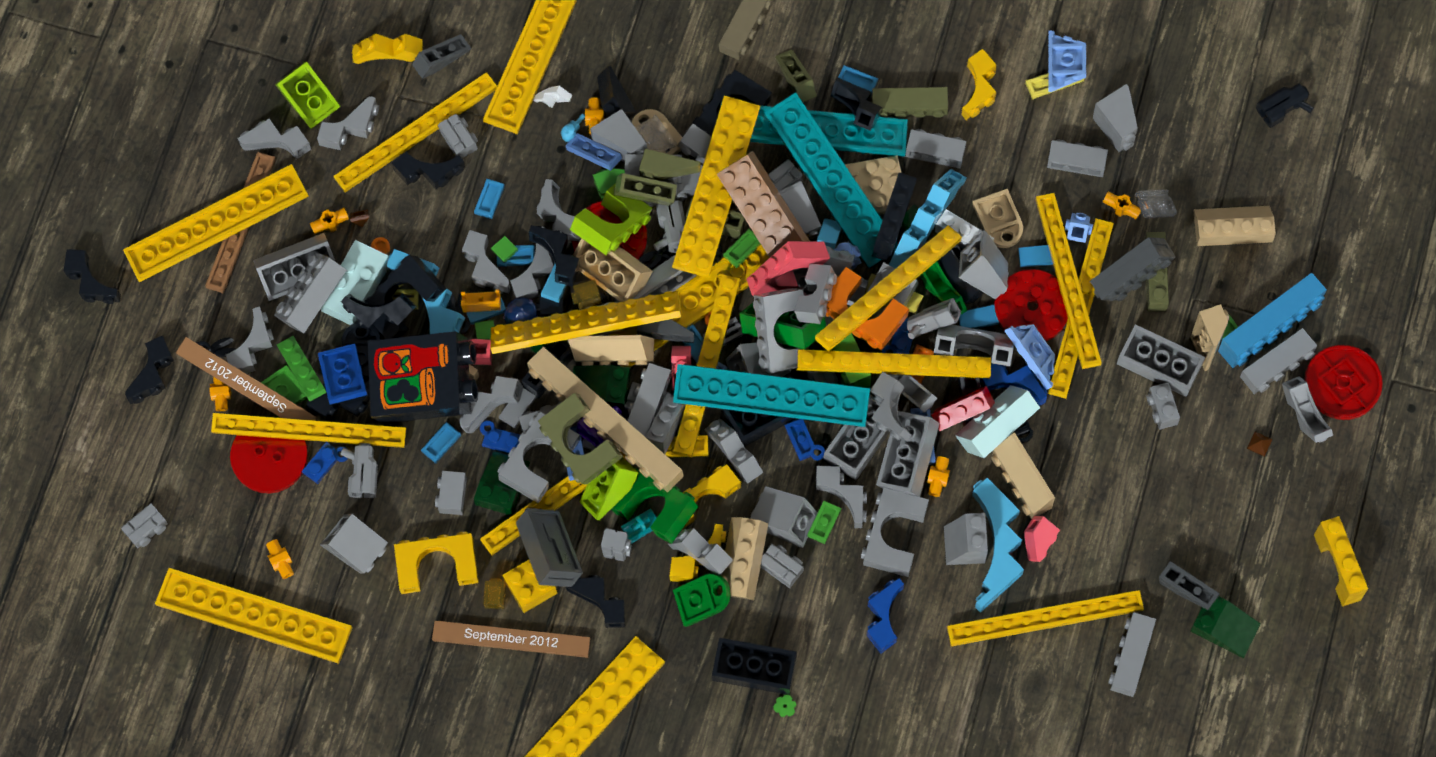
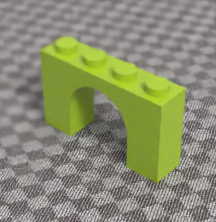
M616 183L606 191L601 205L617 215L623 223L614 224L606 222L585 208L574 217L570 228L573 233L605 255L615 251L620 243H625L632 233L636 234L640 227L647 225L651 219L652 207L642 200L614 195Z

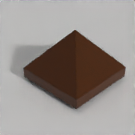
M367 209L350 213L351 222L360 227H363L369 219V211Z
M1254 432L1247 449L1265 457L1272 439Z

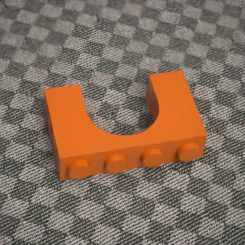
M845 267L838 276L836 284L833 285L832 297L827 303L825 316L836 319L848 309L847 303L861 285V276ZM893 298L881 315L874 319L866 320L852 333L858 338L862 337L872 348H878L882 351L908 317L909 308Z

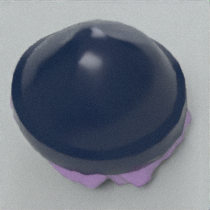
M520 297L509 303L503 318L507 325L516 321L532 320L538 317L532 300Z

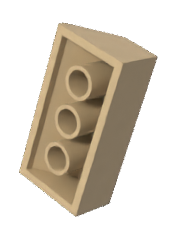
M1270 206L1194 210L1197 246L1273 242L1276 235L1274 216Z
M581 238L573 254L579 258V271L620 302L633 299L646 286L653 272L620 246L615 251L605 255Z
M1221 304L1199 312L1190 337L1197 354L1205 357L1202 365L1204 371L1209 370L1229 321L1228 312L1226 309L1223 310Z
M642 335L582 336L568 339L574 360L581 362L582 366H590L595 362H600V365H611V362H618L617 365H629V362H636L635 365H647V362H654V338Z
M1015 433L1011 434L993 450L991 458L995 466L1001 468L1004 481L1012 486L1013 489L1011 491L1014 497L1020 499L1023 504L1021 507L1025 515H1029L1032 519L1034 516H1039L1052 509L1055 497Z
M731 517L725 552L733 561L720 575L728 582L731 597L754 600L769 523L749 518ZM719 585L717 594L721 595L723 589L722 586Z

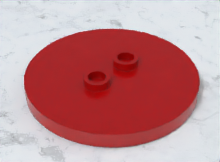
M1335 345L1317 353L1310 361L1304 377V381L1307 382L1318 411L1338 420H1351L1365 415L1375 406L1382 392V375L1377 363L1363 350L1349 345Z
M237 435L230 451L231 466L238 480L247 488L259 493H276L292 486L303 474L302 470L306 467L308 460L305 440Z

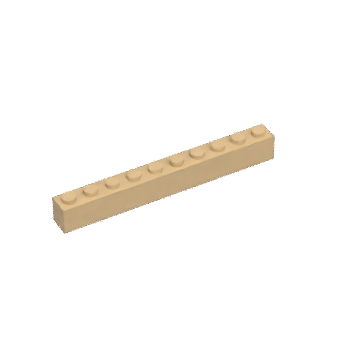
M544 347L527 362L530 375L535 379L539 378L542 380V385L548 391L553 390L560 402H563L573 393L579 394L590 409L588 413L582 416L585 424L590 428L594 427L597 429V434L603 440L613 441L617 449L626 455L625 459L631 465L636 464L640 468L641 474L646 478L648 476L654 480L653 484L659 490L664 489L668 493L684 477L681 468Z

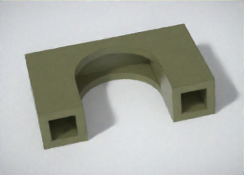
M573 393L538 420L541 425L539 429L544 436L550 438L552 448L556 452H560L562 455L561 461L567 468H571L575 481L587 485L623 456L613 441L605 440L585 455H577L571 450L567 439L569 429L578 419L590 411L579 394Z

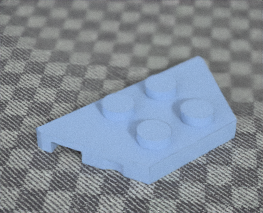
M1049 31L1048 88L1049 92H1053L1086 78V43L1073 40L1068 36L1060 37L1055 35L1054 31Z
M1021 325L1016 328L1012 326L1005 329V333L1017 348L1018 353L1025 359L1028 367L1034 372L1044 388L1047 390L1053 387L1050 375L1054 374L1055 354L1035 325Z

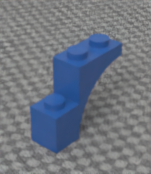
M991 363V377L979 378L983 387L987 386L989 391L1008 388L1011 385L1028 390L1039 406L1046 403L1048 393L1043 385H1039L1037 376L1030 370L1028 365L1007 376L1008 371L1004 365Z
M900 578L896 581H889L884 586V590L880 593L876 591L869 597L868 607L880 622L874 621L870 624L866 636L880 653H883L897 642V637L889 621V609L895 597L904 589V583Z

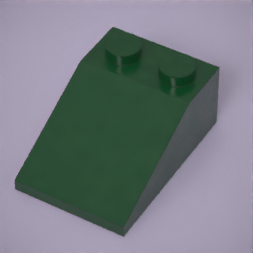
M615 365L574 366L573 374L611 407L617 406L625 411L624 406L626 405L631 376L630 367Z
M494 451L478 484L474 502L477 506L512 516L520 492L499 481L498 469L503 462L506 463L509 457ZM523 460L525 466L529 469L530 462Z
M1218 596L1209 610L1202 607L1190 632L1244 658L1261 623L1229 601Z

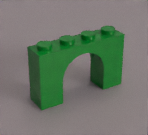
M634 468L638 472L636 481L631 490L611 510L616 515L629 520L644 500L653 496L664 497V508L650 528L657 537L672 544L698 508L694 501L695 498L688 492H680L676 486L668 493L664 489L659 490L653 484L654 480L649 476L646 478L638 469Z

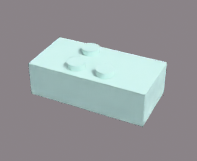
M355 240L340 265L347 271L322 306L321 311L349 325L357 323V317L353 313H348L340 301L349 293L363 302L372 296L388 270L389 256Z
M1010 385L994 400L995 404L991 409L973 416V419L955 434L968 453L985 458L1040 409L1028 390Z

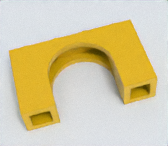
M1338 516L1323 521L1319 524L1314 537L1320 552L1329 550L1334 559L1339 577V583L1335 590L1343 607L1361 601L1368 587L1341 519Z
M459 532L455 536L444 534L434 539L423 537L414 542L402 540L398 544H394L401 594L421 591L418 573L419 564L427 554L435 551L446 552L454 558L459 586L479 583L474 542L471 533Z

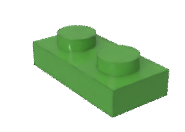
M823 501L807 537L826 544L841 512V508Z

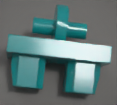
M649 509L622 525L621 529L627 533L628 539L631 540L632 544L653 531L650 527L656 520L653 511Z

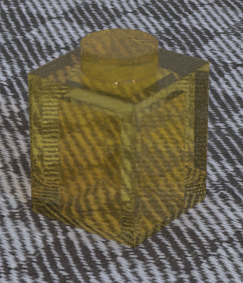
M595 280L573 286L572 300L574 304H578L579 309L601 303Z
M493 578L490 581H485L483 601L485 609H505L506 585L501 579Z

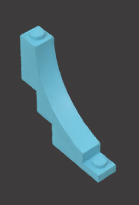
M950 169L933 184L925 203L918 209L910 228L903 233L889 263L891 267L896 269L924 245L937 221L955 198L958 189L964 185L967 177Z
M394 249L393 253L389 255L387 267L392 271L397 269L401 265V261L406 256H409V254ZM421 259L431 272L437 276L440 268L434 263ZM448 289L435 302L426 301L422 297L429 316L430 334L453 331L459 333L465 317L458 312L446 308L452 292Z
M988 478L984 481L979 480L973 486L972 494L989 521L994 549L992 564L982 584V588L987 593L982 592L976 598L975 608L980 613L1020 578L1024 572V569L1010 555L1021 545L1022 539L1008 526L1019 516L1020 510Z

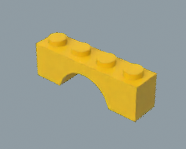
M726 464L724 467H717L710 477L702 478L697 482L696 487L693 489L688 488L683 493H690L695 498V503L701 497L709 494H716L726 499L741 488V482ZM694 514L691 516V518L683 527V529L692 522H694Z

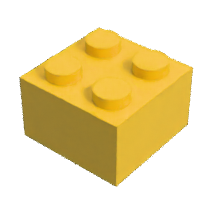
M530 560L502 575L504 582L523 613L557 594L555 586L538 584Z

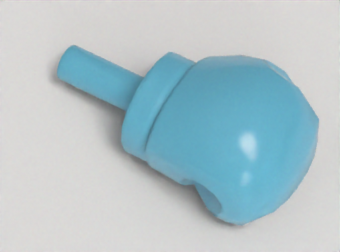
M581 114L576 121L571 120L570 123L562 128L561 136L565 142H569L575 137L576 132L580 129L579 124L585 118L584 114Z

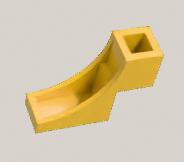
M374 34L353 45V63L360 64L376 59H398L412 62L418 53L423 51L422 39L408 34H403L395 39Z
M983 49L968 59L967 67L973 75L975 91L970 101L962 107L961 115L965 120L970 117H976L985 106L989 107L995 102L996 91L987 80L994 77L997 65Z
M715 524L713 534L708 541L709 544H718L721 547L722 543L726 542L727 531H723L722 524ZM689 555L672 557L670 581L684 583L693 581L694 577L698 578L699 566L696 565L702 564Z

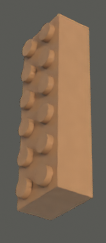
M753 151L717 173L720 181L769 258L788 241L810 242Z

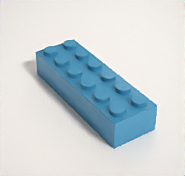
M1310 273L1224 337L1218 352L1232 368L1237 365L1239 367L1248 361L1250 355H1257L1266 343H1273L1278 338V334L1288 332L1293 327L1292 324L1294 322H1301L1307 317L1306 313L1310 310L1316 311L1322 305L1321 302L1325 299L1324 295L1327 289L1313 273Z

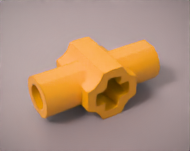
M590 98L588 100V109H585L586 126H589V134L591 135L590 128L604 120V110L601 108L599 98Z
M1108 191L1103 200V203L1113 207L1115 214L1120 217L1128 215L1137 220L1142 211V208L1132 204L1130 197L1125 194L1117 196Z
M344 208L335 212L325 210L322 212L320 219L311 222L310 226L314 234L324 230L333 232L337 230L339 223L348 220L349 217Z
M213 377V384H210L209 389L211 400L215 401V411H227V399H231V387Z
M937 456L935 467L931 466L927 483H930L928 494L931 496L940 497L942 487L947 485L950 470H947L949 459L946 457Z
M277 539L266 544L270 553L268 559L274 571L278 570L282 579H287L294 575L290 566L293 562L286 548H281Z

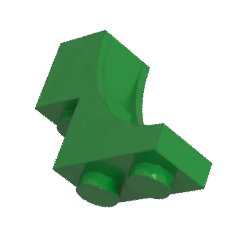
M935 262L920 275L925 288L936 297L938 303L954 298L961 314L967 311L962 296L951 285L938 262Z

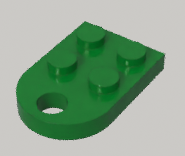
M715 574L704 575L673 589L683 626L685 627L723 611L727 607L731 596L728 582L722 576ZM719 585H721L723 589L722 594L720 596L717 594V587Z

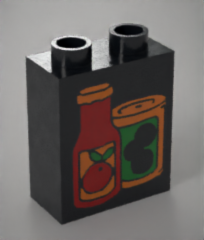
M456 331L368 341L370 410L372 418L385 424L471 414V402H477L478 400L477 383L475 379H470L469 365L476 363V348L473 341H468L466 337Z

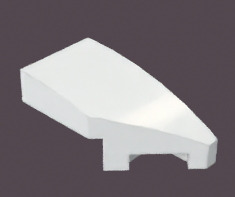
M554 86L537 93L533 101H543L553 108L555 102H569L572 95L562 87Z

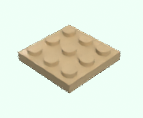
M898 155L845 164L878 215L885 214L898 173H901Z

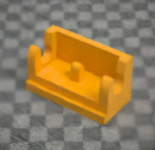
M495 289V292H461L463 313L501 310V292L499 289Z

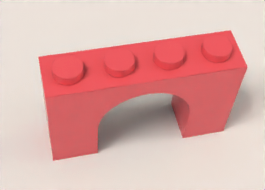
M788 241L747 278L752 296L797 288L798 284L793 272L794 269L809 268L810 264L823 265L830 259L825 242Z

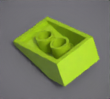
M307 62L302 63L275 84L310 129L340 108V105Z
M622 457L587 484L580 503L596 520H600L631 490L637 479L638 472Z

